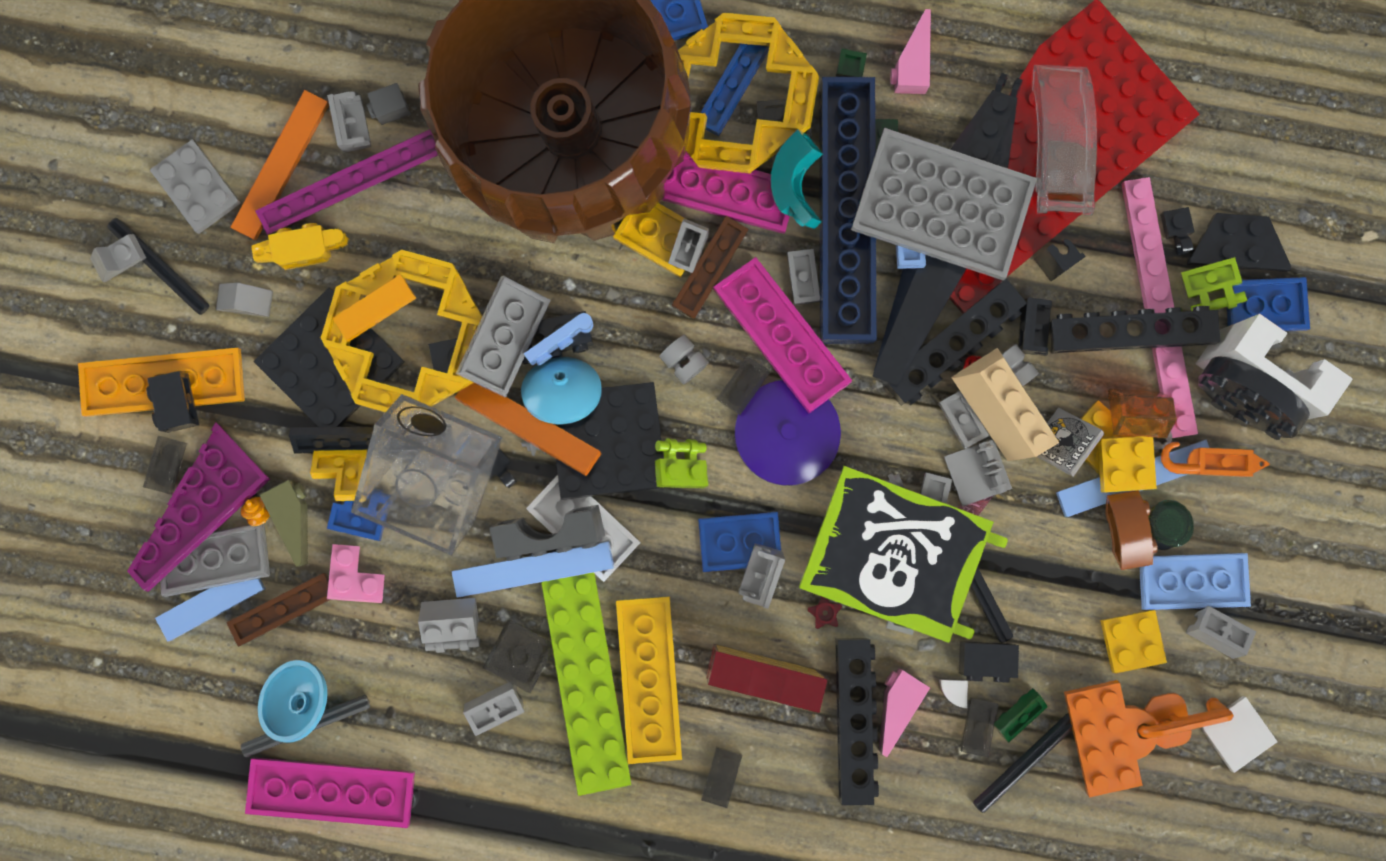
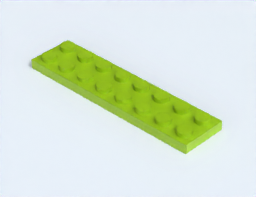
M595 573L541 582L577 795L582 796L631 785Z

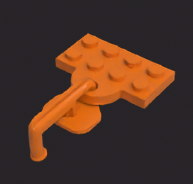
M1118 680L1064 692L1085 788L1089 798L1143 786L1137 760L1147 756L1155 748L1156 744L1164 749L1184 745L1191 738L1192 729L1228 722L1234 718L1232 711L1217 698H1210L1207 701L1206 712L1188 715L1184 699L1176 693L1154 696L1149 700L1144 709L1135 705H1125L1121 685Z

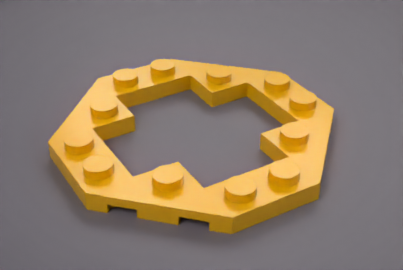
M722 13L715 19L713 24L704 31L701 29L678 50L688 79L691 64L717 66L721 42L770 46L766 64L767 72L791 74L783 122L757 119L753 145L705 140L707 115L705 113L691 112L686 151L699 168L750 174L777 154L785 141L797 129L803 133L810 129L819 75L792 39L785 33L775 17Z
M400 250L386 261L373 265L359 273L358 277L349 282L345 281L335 288L321 340L330 352L340 376L346 382L355 404L397 416L398 412L406 407L415 406L428 409L474 383L457 375L456 372L479 325L482 314L454 264ZM400 274L406 280L444 290L437 315L462 322L448 372L444 373L421 367L414 392L367 379L374 353L349 346L351 341L345 340L333 320V317ZM406 409L401 412L400 417L410 419L415 414L425 411V409Z

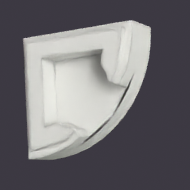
M939 679L940 688L945 697L956 706L967 708L968 681Z

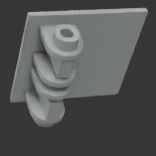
M993 439L944 456L962 507L1012 489Z

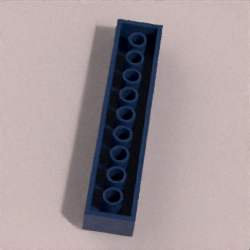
M822 77L819 86V150L823 153L819 157L820 220L822 221L820 224V340L823 344H873L877 340L876 238L852 231L851 227L876 153L875 77Z

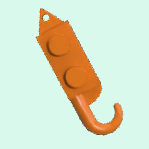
M1179 442L1167 444L1161 453L1163 466L1168 471L1176 474L1253 477L1255 472L1270 465V463L1254 454V450L1196 448L1189 453L1187 463H1174L1170 460L1169 453L1171 449L1180 446Z

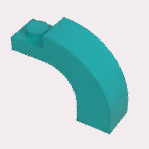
M797 129L782 145L774 160L771 172L772 195L781 213L793 216L795 221L802 227L805 225L815 229L822 221L806 202L802 192V181L808 168L823 153L807 134Z

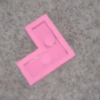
M332 544L327 599L382 603L385 575L357 573L360 546Z

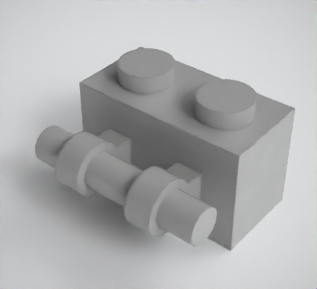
M475 598L421 602L418 624L422 643H425V651L436 650V653H443L446 649L460 648L461 651H467L471 647H480V637L477 636L479 617Z

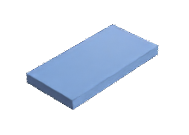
M1248 553L1153 556V565L1139 567L1142 610L1205 608L1206 606L1212 608L1251 607Z

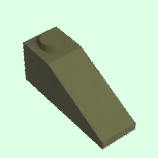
M287 480L264 492L260 497L296 567H303L308 564L307 503L304 499L307 497V494L300 483Z

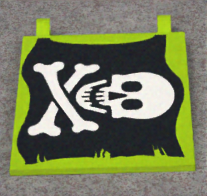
M843 466L799 588L950 643L953 633L967 639H972L974 629L957 623L986 542L1005 548L1008 539L990 532L993 521Z

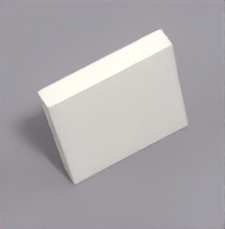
M1244 696L1227 707L1234 715L1231 721L1201 727V730L1229 770L1234 773L1277 743L1268 727Z

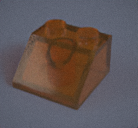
M1112 388L1108 390L1113 435L1168 437L1177 420L1174 399L1163 392Z

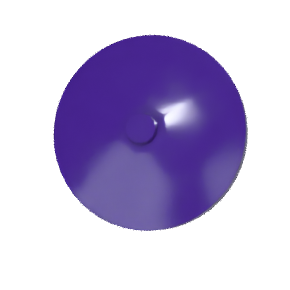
M783 380L768 383L754 391L742 405L736 419L735 443L742 461L752 473L772 484L792 486L803 484L816 478L832 463L840 445V421L831 401L827 400L811 413H808Z

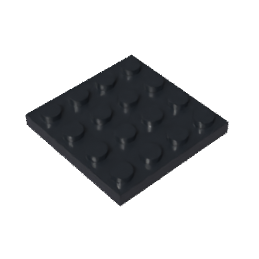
M330 287L253 361L318 427H340L361 406L355 404L346 382L340 376L330 352L321 340L334 291ZM372 328L350 342L349 346L374 353L367 376L369 380L384 383L405 363Z
M654 382L602 388L600 401L588 416L573 423L554 424L601 452L600 457L587 476L556 459L561 500L667 488L657 487L655 460L664 459L663 451H656L655 449L656 441L662 440Z

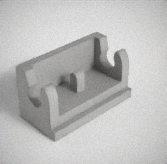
M355 92L327 95L337 146L342 152L372 147L362 97L360 95L355 96Z
M754 544L739 589V595L743 596L744 601L769 609L785 562L783 551Z
M1206 606L1205 609L1196 612L1194 617L1198 619L1194 625L1192 624L1188 627L1186 634L1232 659L1247 655L1256 631L1210 606Z
M513 680L465 703L463 711L475 736L525 712L522 697L519 698L517 687Z

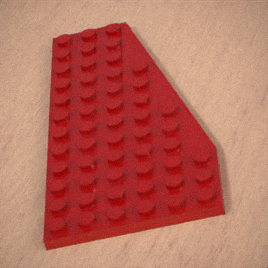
M1100 0L1091 2L1037 48L1020 76V79H1023V83L1017 96L1008 169L1035 177L1037 181L1007 277L1200 115ZM1049 141L1076 143L1095 153L1092 204L1090 206L1038 201L1041 149ZM966 269L949 299L964 314L1003 280Z

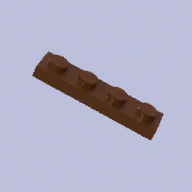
M728 216L724 218L696 264L693 273L690 274L674 300L673 308L695 320L712 292L713 287L717 284L748 233V228Z
M322 573L226 622L237 646L240 647L330 601L331 599H327L329 581L327 574Z

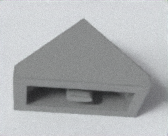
M683 219L668 263L693 273L707 241L709 228Z
M242 283L219 284L216 310L269 317L273 291Z

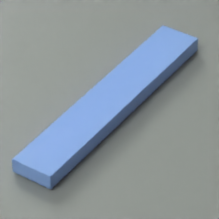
M1207 440L1171 451L1169 453L1170 460L1174 463H1187L1189 453L1193 449L1209 448ZM1161 455L1155 457L1156 486L1188 475L1168 471L1161 462ZM1100 477L1058 491L1056 495L1064 516L1069 517L1106 504L1107 495L1130 491L1101 492Z
M607 541L587 549H582V546L567 552H548L542 556H527L517 560H506L453 570L451 572L456 597L458 598L613 569L614 563L610 543Z

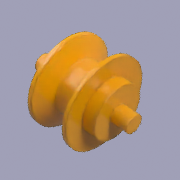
M261 497L247 500L241 508V516L247 519L248 524L251 526L261 525L270 517Z

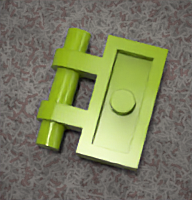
M1235 257L1181 272L1188 299L1197 296L1200 299V304L1190 306L1191 311L1196 306H1210V310L1225 307L1231 309L1237 307V304L1247 301L1245 291L1236 294L1233 292V286L1242 284ZM1223 289L1225 297L1210 301L1208 293Z
M666 438L665 441H656V451L664 452V459L655 460L657 487H708L706 460H697V453L706 452L707 446L705 443L692 439L679 442L672 438ZM684 452L685 459H676V453Z

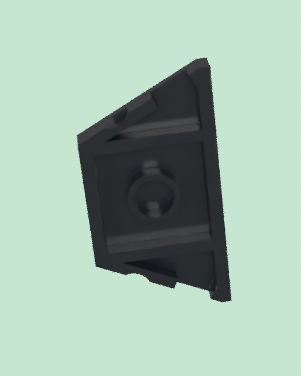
M1214 214L1207 225V230L1200 237L1195 251L1187 260V265L1206 266L1235 257L1237 266L1241 269L1282 272L1291 270V264L1274 226L1267 216Z

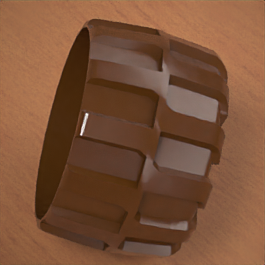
M460 0L444 20L436 21L426 43L430 53L426 77L418 85L420 110L433 134L436 143L435 150L446 172L461 193L485 214L497 222L499 221L521 231L534 240L554 244L558 236L582 234L596 241L615 235V223L628 215L649 213L665 197L664 184L673 169L684 160L689 139L691 101L689 79L677 46L661 13L651 0Z

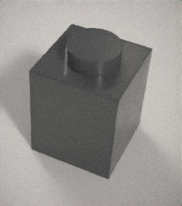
M398 83L367 93L370 103L366 104L372 119L377 118L381 125L411 115Z

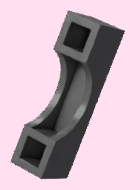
M599 505L571 510L565 514L563 526L555 534L537 532L528 525L524 518L499 521L489 527L496 559L506 557L507 561L520 559L522 554L531 553L532 557L547 554V550L556 549L557 553L567 552L573 549L572 546L581 545L582 549L597 546V542L605 537Z

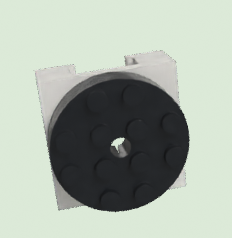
M1257 314L1220 330V342L1215 345H1208L1196 362V365L1203 369L1198 378V385L1212 399L1211 404L1218 410H1226L1232 414L1233 420L1244 427L1250 425L1265 432L1275 440H1280L1281 437L1293 438L1297 436L1308 419L1329 415L1353 379L1325 359L1312 363L1309 369L1295 373L1291 370L1283 371L1266 359L1265 355L1272 345L1283 341L1287 332L1261 314Z

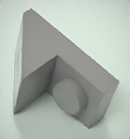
M128 234L108 247L94 248L90 259L102 282H107L146 259V256L135 235Z

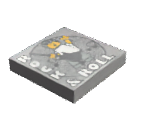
M1058 407L1047 424L1059 443L1037 457L1074 477L1102 438L1104 432Z

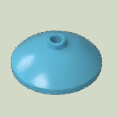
M572 357L551 358L542 365H535L526 374L521 386L522 400L528 412L535 418L551 424H568L585 418L596 408L602 393L601 381L594 368L586 362Z
M293 660L279 666L268 677L259 696L258 718L263 731L270 738L283 743H291L301 740L314 730L323 716L327 703V685L322 672L309 662Z

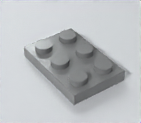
M193 139L150 169L165 192L198 234L241 204Z

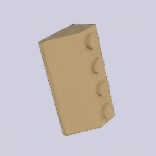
M998 348L952 376L953 381L1007 461L1037 457L1059 443Z

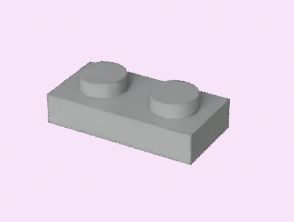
M814 249L787 252L793 305L820 302Z
M961 391L938 403L964 449L989 436Z

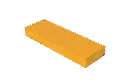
M400 274L333 317V320L345 340L349 342L415 300L416 296Z

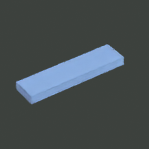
M259 578L209 588L155 619L167 642L172 641L265 590V587Z

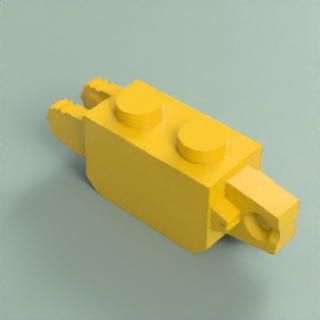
M308 223L302 225V229L297 230L281 228L275 234L268 235L269 240L251 246L255 262H275L285 270L327 262L331 257L330 251L346 247L349 238L341 229L325 230L317 223Z

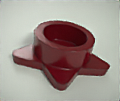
M821 596L818 605L808 608V612L816 617L815 628L819 629L825 624L838 627L836 616L842 605L832 604L827 598ZM824 610L828 612L827 615H823Z

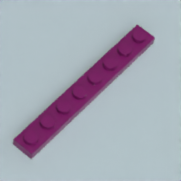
M429 129L257 209L255 212L267 235H270L281 228H285L437 157L433 134Z

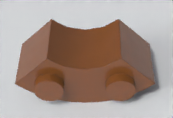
M1139 490L1107 495L1105 516L1111 532L1112 552L1121 570L1153 565V554L1157 553V543L1152 537L1148 518L1150 515L1149 503L1147 500L1142 499Z

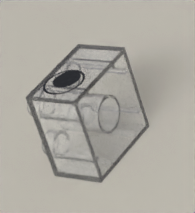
M401 394L374 425L351 513L452 556L475 523L503 437Z

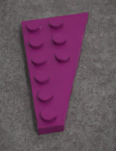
M217 422L211 429L213 432L206 444L203 443L198 452L200 454L193 466L188 468L167 503L169 506L162 518L159 517L154 527L156 528L149 540L144 542L127 570L144 591L149 592L271 480Z

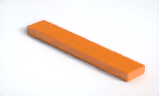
M304 90L230 228L255 241L258 239L263 225L255 210L279 200L329 107L328 101Z
M476 383L463 388L455 396L458 402L585 476L588 475L601 455L598 449L554 424L535 418L525 407Z

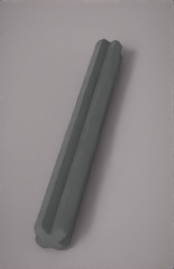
M362 695L325 710L314 730L369 709L370 701L368 697ZM267 734L242 743L241 751L244 757H249L283 742L273 740Z

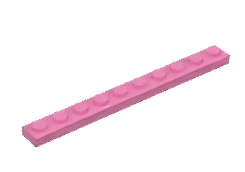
M1150 177L1124 181L1121 183L1144 309H1154L1155 313H1165V309L1174 308ZM1161 321L1155 323L1156 332L1166 334V324ZM1182 347L1152 348L1166 427L1171 431L1172 438L1198 434Z

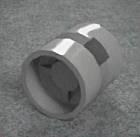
M685 334L669 345L659 356L668 368L675 369L674 375L683 385L692 380L709 364V361L700 351L694 352V344ZM688 357L690 362L685 366L682 365L681 362Z
M1017 344L1002 353L1022 386L1039 374L1030 362L1023 361L1025 354Z

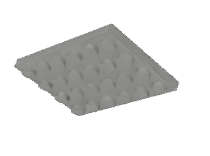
M884 128L851 230L997 279L1005 280L1037 178Z

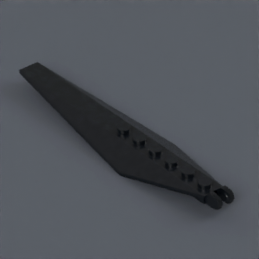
M1001 73L995 90L991 91L950 150L1008 168L1017 96L1023 79L1017 78L1014 81L1011 94L1007 95L1001 92L1006 85L1008 75ZM925 255L926 266L924 268L903 269L872 377L898 387L967 268Z

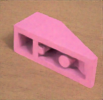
M925 9L895 68L891 69L890 84L894 85V93L926 94L930 86L931 9Z
M900 668L896 672L892 671L885 681L887 687L884 691L879 752L885 757H888L930 689V687Z

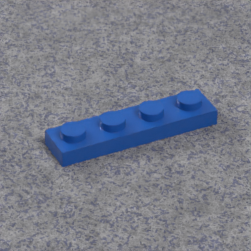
M739 45L700 112L707 115L705 130L720 136L767 55L770 46Z

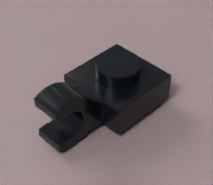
M1189 207L1162 212L1160 216L1166 239L1174 238L1177 255L1188 254V251L1193 250V243L1188 235H1192L1195 232Z
M494 441L473 458L489 479L497 475L508 488L517 482L505 468L511 461Z

